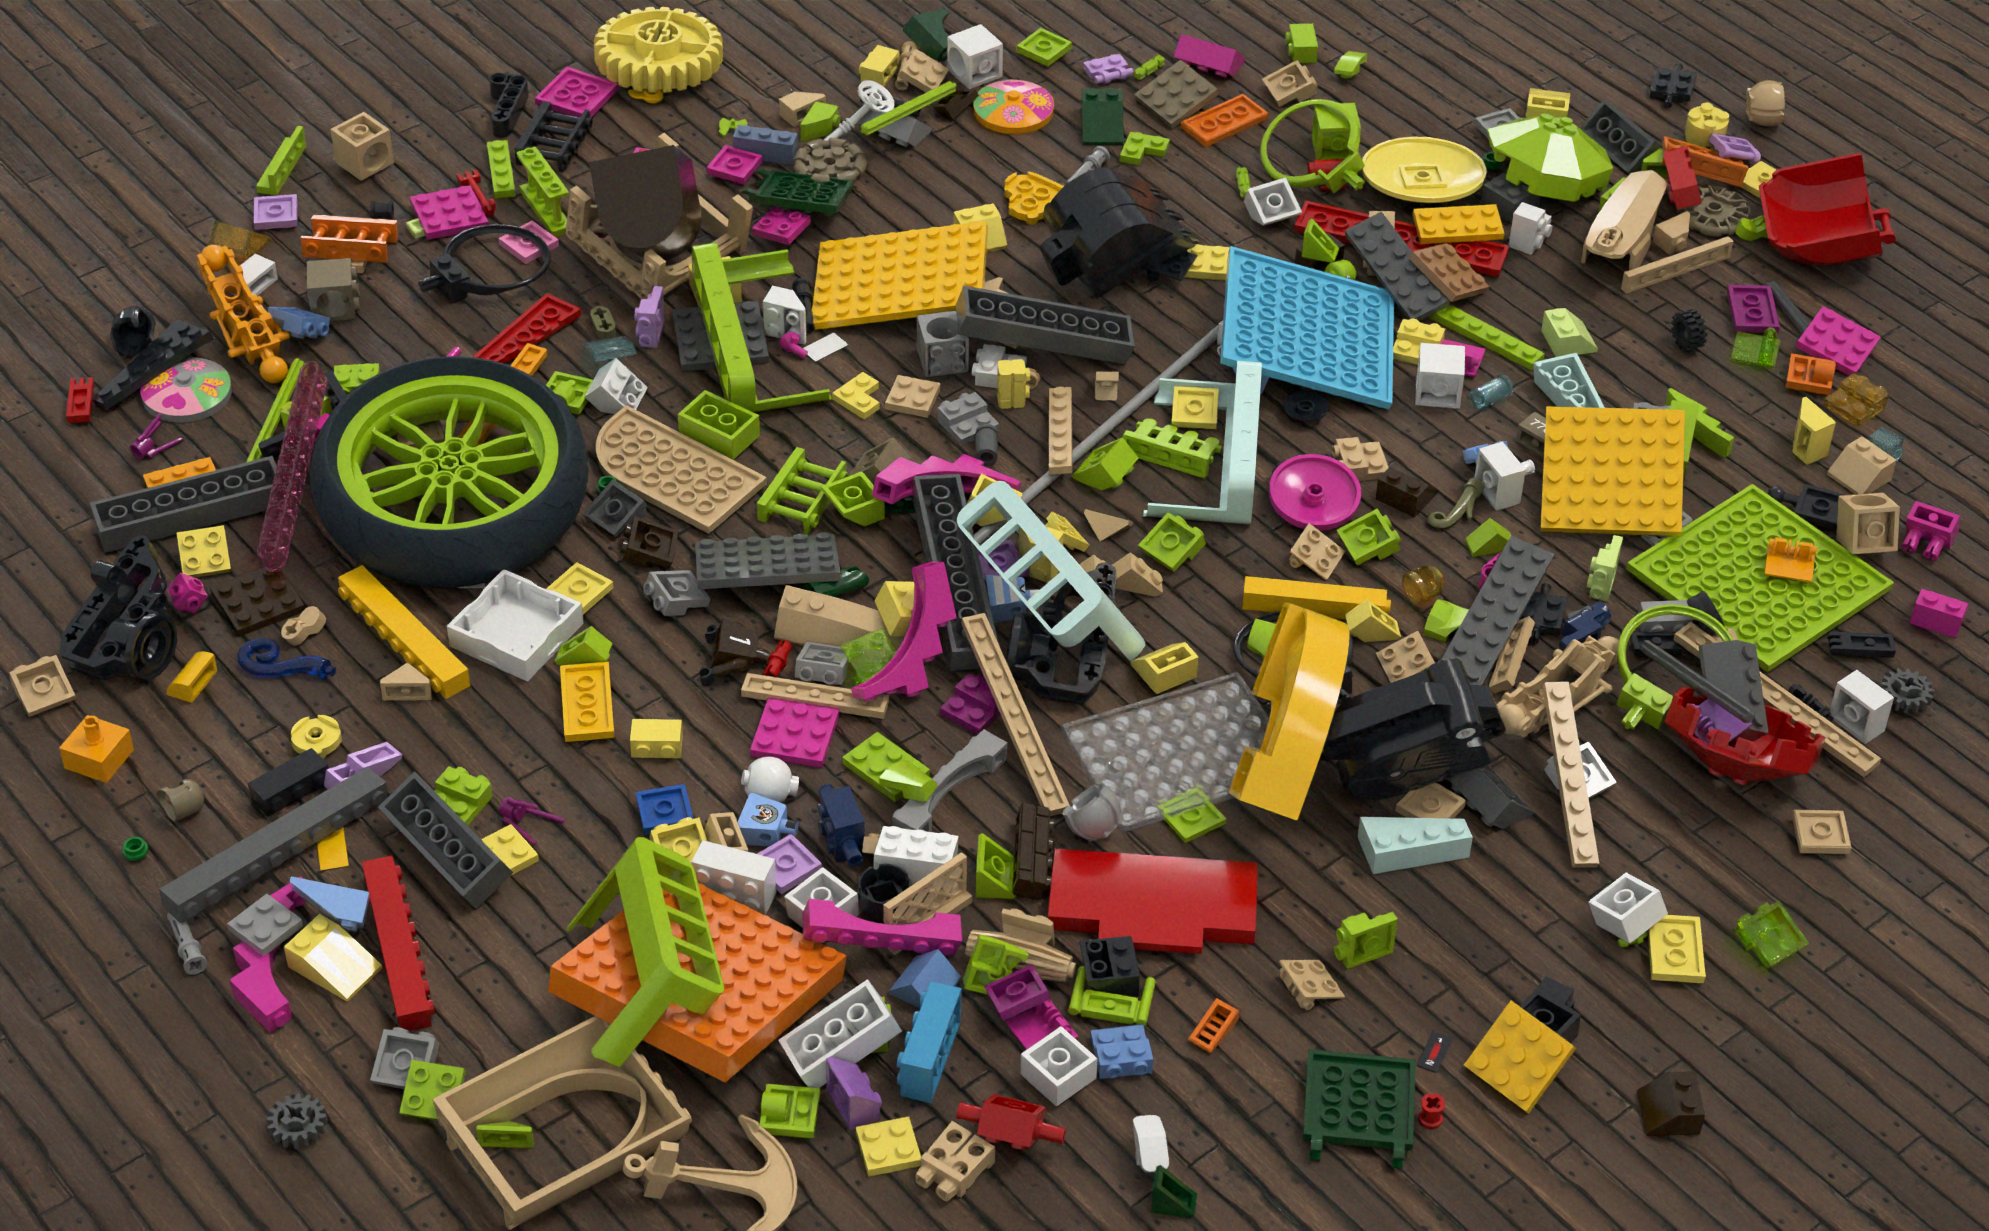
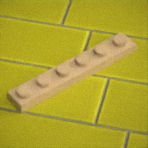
M1728 236L1626 271L1623 275L1621 289L1627 294L1728 259L1731 255L1733 240Z
M1071 387L1049 389L1050 475L1072 473Z
M747 673L741 689V697L766 701L768 698L824 706L839 709V712L880 719H884L889 704V695L878 694L877 699L864 702L861 698H853L851 689Z

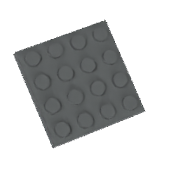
M758 301L734 303L751 365L769 363V354ZM700 307L672 309L682 372L716 368Z

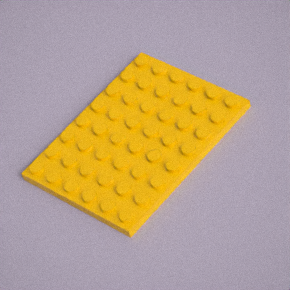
M987 221L820 242L812 306L814 330L956 311V302L963 285L984 289L988 237Z

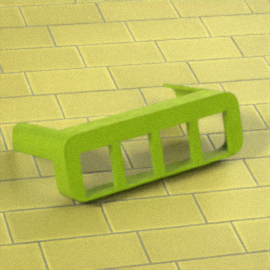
M716 242L692 246L694 289L725 400L753 413L831 400L829 389L757 400L754 372L729 284L794 274L793 266L788 261V249L722 260Z
M637 837L567 926L568 931H571L576 924L592 928L620 892L641 987L591 1049L595 1058L602 1059L617 1067H621L671 1003L698 1014H705L724 991L717 956L692 864L679 853L643 837ZM662 889L677 896L680 911L665 904ZM669 920L685 927L688 942L673 936ZM677 951L692 958L696 974L680 967Z

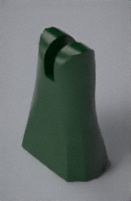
M851 566L840 569L841 581L795 584L796 588L838 597L844 593L866 587L869 583V577L858 567Z

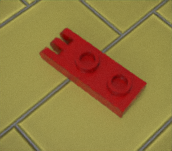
M89 377L88 383H85V378H79V384L76 383L75 378L70 379L66 412L67 423L91 422L94 377Z

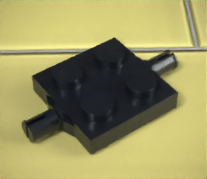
M1678 63L1675 64L1674 70L1657 68L1650 89V97L1665 100L1663 104L1665 108L1667 106L1671 108L1673 101H1690L1697 72L1682 70L1683 65L1680 63L1679 67Z
M1543 583L1540 593H1534L1520 618L1521 620L1530 616L1535 622L1532 635L1529 638L1531 644H1533L1534 638V644H1538L1540 634L1560 635L1568 597L1549 594L1551 585L1548 583L1546 589V583Z

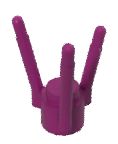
M158 414L144 432L130 445V450L139 459H143L145 456L151 459L155 454L182 442L183 438L180 437L153 449L154 442L150 436L161 425L159 420L162 416Z
M506 797L499 807V814L504 817L503 823L511 824L532 845H536V841L514 822L521 820L526 812L560 823L565 821L564 818L536 810L538 809L536 804L515 800L511 797Z

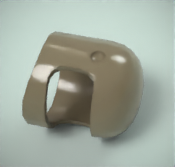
M191 779L180 780L179 787L172 789L163 787L156 791L160 804L173 822L199 812L204 804V796L200 786ZM165 793L169 797L172 804H169L167 802Z

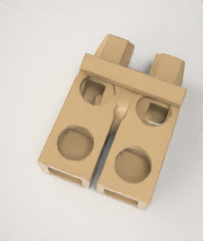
M952 1121L929 1148L927 1153L925 1152L922 1155L921 1167L916 1173V1183L923 1188H928L933 1181L938 1183L936 1194L946 1202L955 1195L962 1197L966 1193V1189L975 1182L980 1173L985 1168L989 1169L995 1163V1146L977 1135L972 1137V1132ZM956 1133L960 1134L962 1139L957 1137ZM978 1146L982 1147L984 1149V1152L979 1150Z

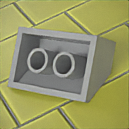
M871 109L857 123L862 125L883 113H878ZM906 116L876 132H879V137L890 141L891 138L897 139V144L907 147L908 144L917 146L931 132L932 128L917 119Z

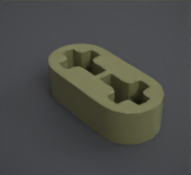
M603 306L593 308L590 312L591 323L597 337L601 340L613 339L616 335V328L610 310Z

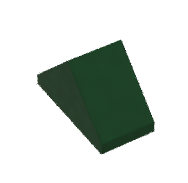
M1156 1166L1151 1213L1186 1218L1193 1217L1197 1193L1163 1166Z

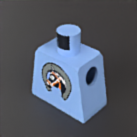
M750 793L739 817L738 825L746 845L769 847L780 841L782 834L796 836L799 822L787 819V806L785 804Z

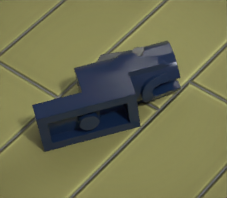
M1597 601L1580 610L1569 613L1564 623L1562 634L1564 638L1560 641L1559 649L1564 651L1573 639L1584 643L1587 637L1591 636L1598 641L1602 628L1610 623L1608 618L1612 617L1608 607L1604 603Z

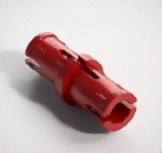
M783 640L778 642L774 653H771L768 658L769 663L762 675L778 678L780 671L785 668L787 657L792 650L790 642L786 640L784 643Z

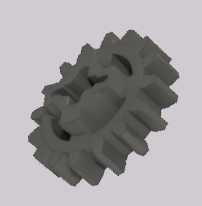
M1899 668L1896 670V673L1889 671L1888 675L1883 677L1880 686L1894 697L1892 705H1895V710L1898 711L1901 708L1904 709V713H1908L1909 710L1917 713L1919 708L1925 711L1927 705H1931L1935 689H1932L1933 683L1926 682L1927 676L1920 677L1919 671L1910 673L1908 668L1905 672H1902Z
M300 1093L296 1094L295 1099H291L287 1095L285 1096L286 1102L276 1101L277 1109H269L270 1117L266 1118L269 1136H273L276 1144L282 1141L284 1148H287L289 1144H293L294 1149H298L299 1143H303L308 1147L309 1140L318 1141V1133L324 1134V1126L328 1125L325 1106H321L319 1099L312 1101L309 1094L304 1099L301 1098Z

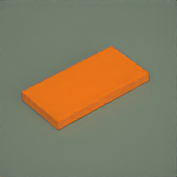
M1241 94L1181 121L1180 128L1203 146L1208 147L1267 120L1269 113L1247 96Z

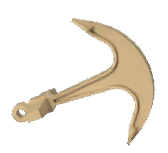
M740 1115L738 1120L748 1139L763 1154L766 1161L765 1166L758 1171L682 1166L676 1162L679 1143L666 1141L660 1142L654 1157L652 1156L646 1161L641 1155L630 1154L625 1158L622 1167L625 1175L630 1178H639L643 1174L647 1179L644 1187V1197L662 1199L668 1184L679 1180L745 1194L755 1198L761 1203L764 1209V1216L747 1231H778L788 1219L797 1195V1178L789 1155L777 1139L762 1128L756 1120L744 1115Z

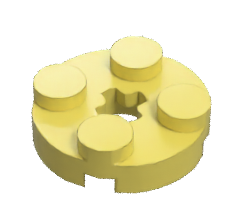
M317 715L318 718L310 719L308 716L299 720L291 730L292 747L299 754L312 748L324 759L327 754L333 752L342 742L341 731L335 719L326 715Z

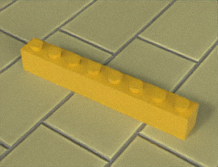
M363 565L338 577L340 586L338 593L344 601L347 600L356 613H360L369 626H373L382 639H386L392 649L404 657L406 663H409L430 680L432 689L436 693L439 692L445 699H448L470 687L468 668Z

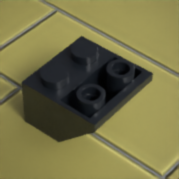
M1132 936L1080 941V949L1089 986L1100 992L1129 997L1139 996L1140 973Z

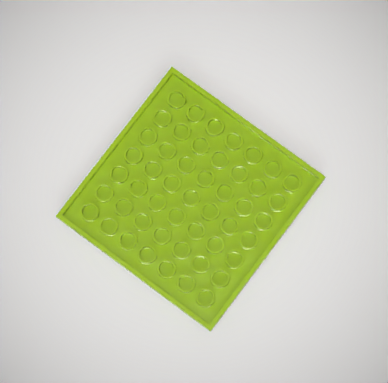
M1753 484L1683 527L1681 536L1667 537L1627 562L1626 567L1629 572L1669 601L1688 600L1698 593L1705 591L1721 616L1724 627L1726 629L1733 628L1739 641L1756 644L1758 665L1767 673L1892 590L1894 585L1892 580L1856 555L1850 553L1846 548ZM1770 538L1787 539L1786 545H1788L1789 539H1791V546H1795L1796 540L1799 541L1798 547H1800L1801 542L1813 543V546H1817L1812 583L1765 575Z

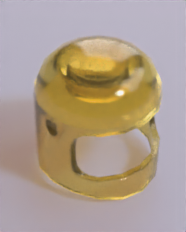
M1424 565L1403 575L1402 579L1405 594L1416 605L1439 596L1444 590L1445 582L1443 575L1437 567L1432 565Z

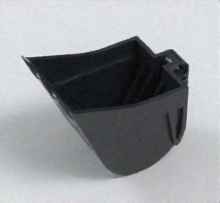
M1098 168L1070 181L1055 195L1051 202L1045 205L1043 216L1051 237L1040 245V251L1049 271L1060 285H1066L1080 276L1094 297L1098 299L1142 270L1195 247L1193 241H1199V238L1191 231L1182 228L1178 221H1183L1184 218L1180 213L1165 205L1163 200H1169L1166 193L1131 175L1127 176L1110 168Z

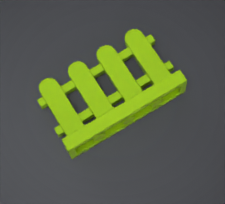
M1145 419L1143 422L1138 421L1135 432L1126 430L1123 434L1124 440L1139 459L1201 478H1206L1208 475L1209 464L1213 462L1214 453H1220L1222 449L1217 438L1209 437L1205 441L1198 439V433L1194 431H1187L1183 435L1177 433V427L1174 425H1166L1164 428L1157 427V422L1154 419ZM1152 434L1158 435L1156 438L1150 437ZM1173 440L1179 441L1176 445L1171 443ZM1194 446L1200 447L1198 451L1192 450Z

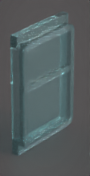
M626 336L583 343L582 347L583 352L593 362L637 354L634 344Z

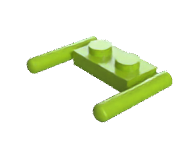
M1084 966L1078 968L1068 1009L1070 1014L1077 1015L1080 1013L1083 1017L1130 1025L1136 1023L1137 1025L1143 1024L1145 1026L1147 1024L1156 983L1154 978H1146L1141 1001H1138V998L1087 989L1084 992L1086 983Z

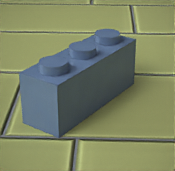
M738 125L733 134V147L762 155V161L793 165V157L798 150V133Z

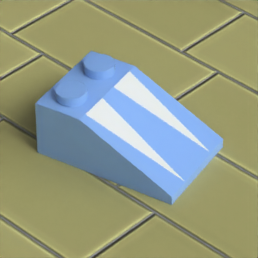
M296 877L290 878V885L293 891L333 922L342 926L345 931L357 932V929L363 930L370 901L369 892Z

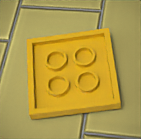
M1510 1001L1464 1066L1524 1111L1530 1113L1573 1054L1576 1047L1513 1001Z

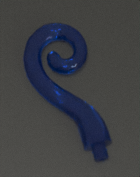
M257 638L248 641L238 651L239 665L243 670L255 676L274 677L307 673L325 678L328 675L333 677L336 674V667L331 666L330 660L318 656H302L280 663L269 664L277 660L280 655V646L276 641L269 638ZM257 650H269L268 653H258L256 655L257 662L253 661L250 658L251 655Z

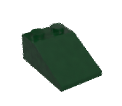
M1081 89L1083 145H1124L1122 89Z

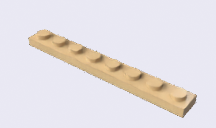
M1545 682L1542 688L1572 868L1597 867L1599 865V858L1569 682Z

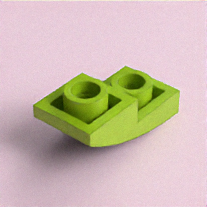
M1346 52L1338 61L1334 74H1341L1340 77L1352 78V76L1360 72V64L1367 61V53Z

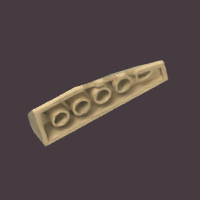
M788 585L785 587L779 605L774 639L786 640L804 646L806 642L853 649H865V651H875V649L897 651L905 637L890 636L878 610Z

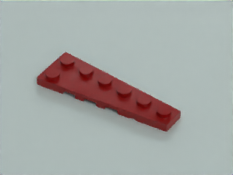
M546 293L473 357L506 364L517 357L527 343L536 345L562 327L571 324L573 320L581 316V308Z

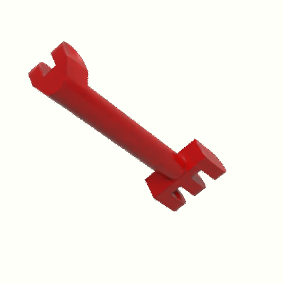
M477 169L472 170L473 176H471L469 171L464 172L465 178L461 174H457L456 178L460 186L471 185L486 215L489 217L493 216L496 210L495 200L489 199L488 202L477 183H481V176Z

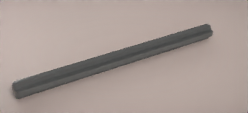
M1645 640L1640 645V650L1643 651V654L1742 722L1750 723V720L1754 719V713L1751 712V709L1651 641Z

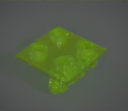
M1770 327L1764 331L1763 336L1737 331L1731 360L1775 368L1780 339H1776V330Z
M883 628L840 645L857 673L854 675V680L857 684L869 680L880 672L897 652Z

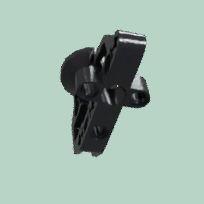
M140 535L133 538L113 564L98 560L93 564L90 575L97 586L71 620L61 637L60 655L63 659L68 660V666L72 670L103 681L123 673L140 679H153L159 676L171 662L177 645V629L174 621L165 615L167 612L165 608L167 596L164 593L168 581L157 562L158 552L148 537ZM146 577H148V579L146 580V582L143 584V586H142V587L140 588V590L138 591L137 589H138V587L140 586V584L143 582V580H144ZM123 611L122 615L116 619L119 613ZM109 627L104 640L98 646V648L93 653L91 658L87 659L90 653L98 644V639L100 638V636L103 634L106 628Z
M1108 562L1099 563L1095 570L1089 571L1087 574L1115 605L1116 569ZM1069 582L1059 589L1054 600L1047 599L1040 605L1038 614L1051 629L1063 619L1062 611L1065 599L1069 596L1081 597ZM1015 611L1005 659L1013 678L1025 681L1040 698L1080 705L1085 704L1099 688L1105 666L1109 638L1107 634L1098 626L1082 640L1076 686L1055 683L1053 679L1059 642L1049 631L1044 630L1046 628L1035 615Z

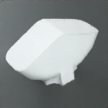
M1156 1115L1135 1117L1133 1119L1137 1165H1140L1141 1169L1146 1173L1155 1172L1156 1166L1159 1165L1165 1169L1168 1168L1169 1156L1166 1135L1160 1117Z

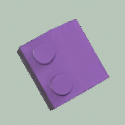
M835 1057L826 1058L827 1093L850 1131L858 1126L867 1125L879 1120L882 1101L879 1094L872 1091L867 1074L865 1072L861 1073L855 1063Z

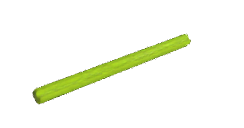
M948 81L862 124L861 133H864L866 136L954 93L956 91V84Z
M299 358L292 362L246 462L263 458L258 444L271 438L281 419V406L289 401L305 367V362L300 361Z

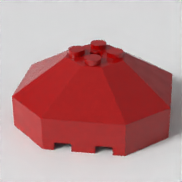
M1683 687L1673 695L1665 723L1709 767L1708 772L1713 775L1723 776L1724 774L1732 777V781L1735 783L1746 785L1747 781L1755 782L1808 774L1817 764L1826 737L1818 733L1815 734L1814 738L1811 737L1810 732L1812 728L1801 721H1796L1794 726L1790 723L1792 715L1764 704L1768 726L1767 735L1754 742L1738 737L1737 742L1732 740L1729 742L1730 733L1719 729H1710L1707 735V739L1711 740L1709 743L1700 740L1694 734L1701 714V710L1695 706H1699L1706 701V697L1704 695L1702 697L1694 696L1695 690L1689 687Z

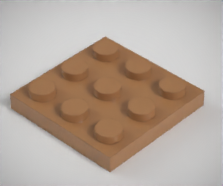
M1447 243L1413 251L1408 257L1451 302L1485 293L1490 287L1484 278L1477 274L1470 267V264L1456 253L1455 248Z

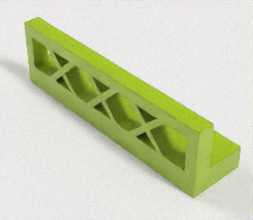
M297 126L292 136L284 139L257 183V193L277 196L306 148L304 128L302 126Z

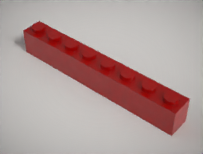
M393 856L362 862L365 883L370 896V905L398 1026L408 1031L431 1027L430 1016L435 1015L432 999L427 1000L426 998L427 995H430L428 980H422L421 977L426 975L423 960H417V956H421L418 940L413 941L412 937H416L414 922H408L407 919L412 916L409 902H403V899H407L404 883L399 884V880H403L400 865L395 866Z

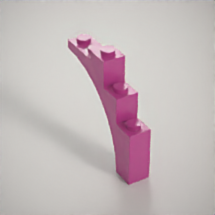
M963 454L954 463L932 455L921 465L899 457L876 476L872 496L894 504L900 499L912 495L914 476L960 474L963 491L966 493L973 492L981 474L996 481H1004L1017 491L1020 489L1021 481L986 468L983 461Z
M932 561L912 568L914 606L910 625L904 640L893 658L880 672L869 680L851 688L853 698H861L864 702L877 699V695L884 693V695L901 693L906 694L907 697H913L921 694L920 690L929 688L923 662L934 660V655L943 653L937 627L946 626L949 624V620L957 618L944 562Z

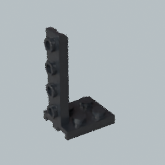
M333 371L324 373L327 383H324L323 386L327 395L331 396L330 402L332 410H334L347 395ZM319 418L260 442L258 446L262 457L273 456L274 461L315 445L310 426Z

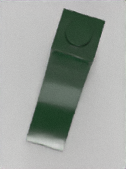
M945 8L913 15L902 31L933 60L937 62L947 60V35L943 28V22L950 13Z

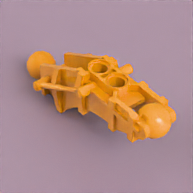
M208 245L200 254L196 255L199 273L203 276L207 285L208 293L212 296L217 310L210 312L209 315L212 320L217 319L230 348L227 352L228 356L234 358L244 355L250 365L254 364V359L261 357L262 363L259 368L261 377L271 384L280 383L288 374L286 362L278 357L280 342L290 339L289 332L282 331L271 317L270 312L267 313L261 305L263 304L262 297L256 294L252 295L244 280L241 265L238 266L234 260L233 250H228L226 245L222 247ZM227 264L230 273L215 278L212 272H219ZM232 293L236 296L228 297L226 296V294ZM242 312L244 314L241 316H237L234 313ZM258 330L260 334H254L252 331Z

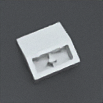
M772 286L763 300L764 334L781 339L785 333L795 332L800 336L799 343L805 345V307L793 290Z
M615 358L599 369L585 398L600 412L616 414L626 405L636 410L648 387Z

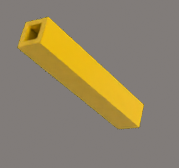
M1245 576L1242 609L1276 612L1281 611L1283 603L1286 602L1331 618L1346 619L1345 614L1366 599L1385 613L1390 614L1391 600H1386L1387 590Z

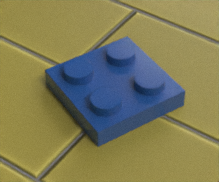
M685 784L635 792L644 835L650 834L651 830L661 824H668L669 826L677 824L678 821L684 818L691 817L693 819Z

